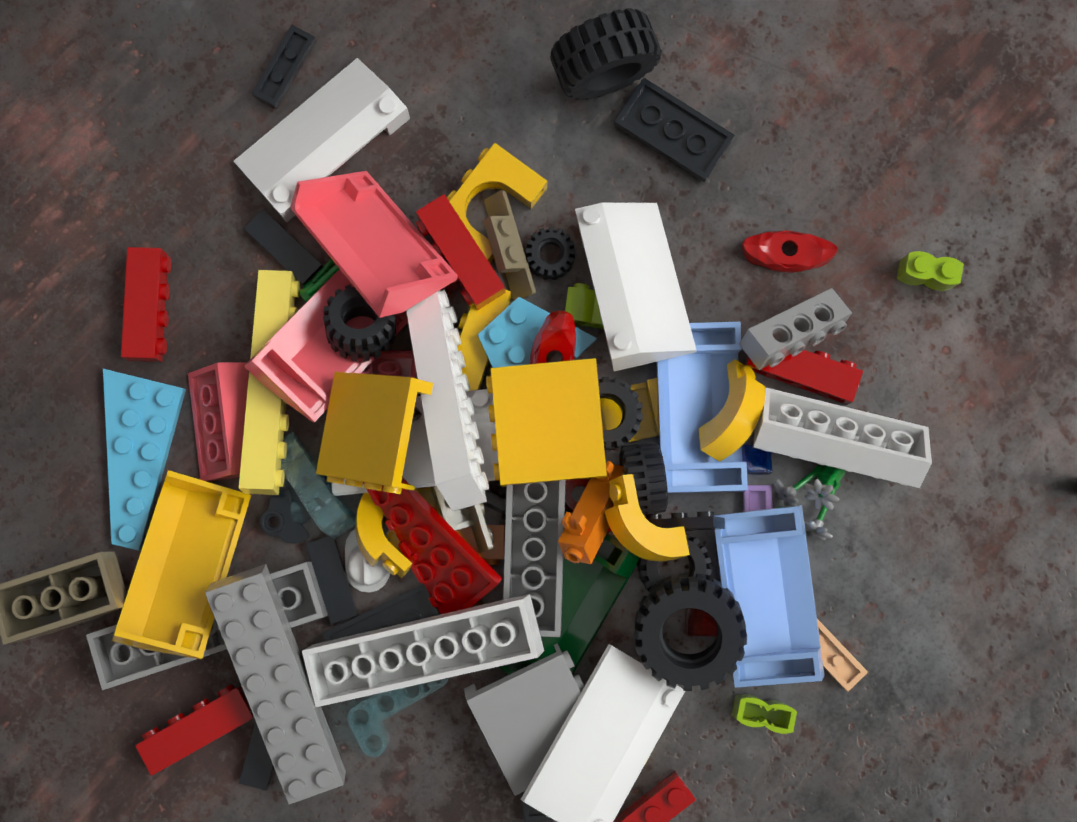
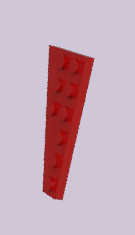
M402 477L401 483H402V484L410 485V484ZM382 485L381 491L366 488L375 506L381 507L387 520L385 523L390 531L394 530L400 543L398 546L403 555L412 563L411 569L419 583H423L429 592L430 597L428 599L433 608L437 607L441 614L471 608L502 580L494 569L415 489H402L401 494L384 492V485Z

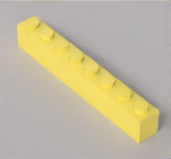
M258 270L251 358L298 311L294 304L295 297L300 295V282L296 281L292 271ZM250 372L239 489L244 494L279 495V487L284 486L285 479L284 470H281V460L285 459L287 454V444L283 442L284 431H288L289 415L285 414L286 404L288 403L267 389Z

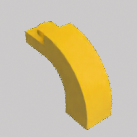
M736 359L727 364L729 395L724 407L712 420L698 428L700 450L719 462L733 454L749 438L760 419L765 403V386L755 380L756 376L751 367L743 365Z
M633 474L622 475L609 481V495L614 507L605 510L606 519L615 537L627 550L638 557L651 561L675 560L690 555L684 526L660 528L650 523L644 517L639 507Z
M364 493L360 500L355 520V534L359 549L372 567L382 560L383 567L394 576L397 574L402 578L410 570L412 563L386 539L382 529V519L385 515L381 507L375 506L369 493Z

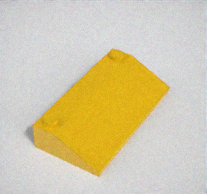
M168 470L112 641L146 650L196 659L203 658L215 618L205 592L210 583L227 578L251 498L250 494H244L240 491Z

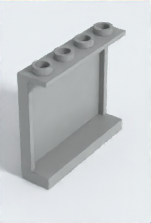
M558 643L554 645L555 653L479 690H477L475 684L464 688L466 701L515 796L526 791L584 688L579 674L573 677L570 668L574 667L568 651L561 652Z

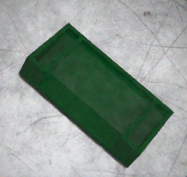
M565 508V514L570 512L572 515L573 512ZM606 533L592 564L573 563L564 557L561 636H541L544 652L538 658L498 667L510 675L555 653L554 645L558 643L561 652L568 651L574 667L570 668L573 675L641 557L631 553L616 537L609 533Z

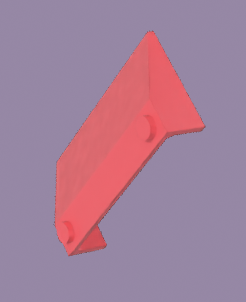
M367 171L297 182L290 209L379 318L404 312L457 280L458 275Z

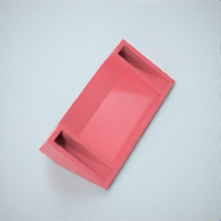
M338 270L244 365L267 389L313 423L328 409L335 371L361 373L375 358L371 356L369 357L370 361L363 362V358H358L357 362L351 361V356H347L345 359L340 356L339 351L335 353L331 348V344L327 341L323 319L324 306H328L327 300L330 296L335 297V291L338 289L344 291L345 286L350 284L354 287L341 270ZM406 311L395 314V336L408 323ZM359 316L349 320L346 325L351 328L362 329L372 325L375 321L369 317Z

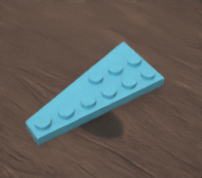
M103 369L111 543L141 551L186 389Z

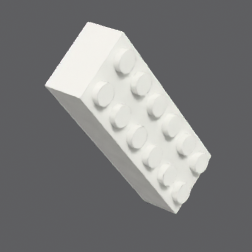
M765 387V403L754 431V448L920 488L932 464L929 427Z

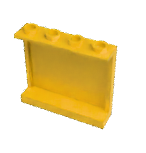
M596 358L491 368V376H486L488 394L493 393L494 405H489L490 422H495L496 434H491L492 451H498V463H493L494 478L495 480H500L502 487L514 484L607 477Z
M335 371L316 474L327 476L326 482L344 485L345 480V485L361 488L364 482V488L381 491L382 485H384V492L401 494L402 489L414 490L415 486L401 483L417 394L431 395L433 383L412 377Z

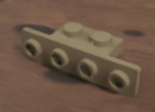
M499 191L484 200L488 218L484 219L483 222L498 273L505 272L513 300L515 301L518 297L526 299L536 294V290L506 191Z
M431 486L437 511L455 531L471 526L480 553L493 549L494 537L490 527L486 526L483 503L452 511L437 486Z

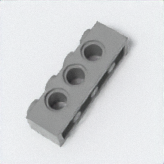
M833 288L749 328L739 345L758 370L768 365L774 367L783 361L786 356L790 354L791 356L798 355L807 345L812 344L815 346L822 342L827 335L831 333L833 335L839 334L846 328L847 324L845 322L852 312Z

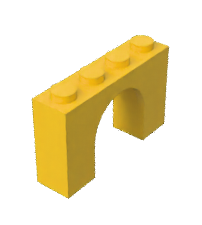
M496 143L490 149L486 147L478 157L479 163L475 169H469L461 180L463 184L457 192L453 190L447 197L489 263L494 259L489 239L475 230L466 217L467 207L471 199L483 190L500 189L532 209L546 191L548 184L546 179Z

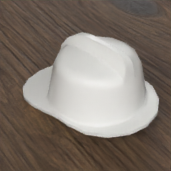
M354 529L346 539L345 545L347 579L354 588L361 592L370 593L378 591L386 584L390 573L383 567L382 560L374 567L367 562L359 549Z

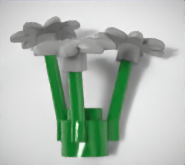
M817 465L811 473L793 486L784 487L779 479L776 480V484H772L773 489L778 493L776 498L783 500L785 507L797 506L795 504L798 502V499L795 497L796 491L804 486L809 492L805 495V499L815 500V508H821L816 519H813L810 523L804 521L805 531H808L809 536L816 535L821 540L833 537L827 533L828 529L823 527L824 523L822 521L827 510H833L832 502L840 500L835 496V493L841 485L840 481L845 476L846 472L844 469ZM818 477L814 481V486L808 484L813 478Z

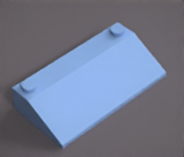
M689 323L697 352L657 361L660 449L665 465L668 493L747 491V463L742 462V446L719 462L700 450L698 429L712 420L722 410L729 395L727 364L734 359L738 360V353L742 350V347L739 345L741 341V323Z
M802 505L715 515L716 517L725 518V529L715 530L722 587L724 589L728 588L733 593L734 599L739 602L747 632V645H744V657L742 661L736 662L737 669L733 673L735 688L822 681L824 678V668Z

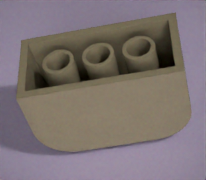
M98 552L0 584V636L3 645L37 638L121 611L124 607L127 591L116 553Z

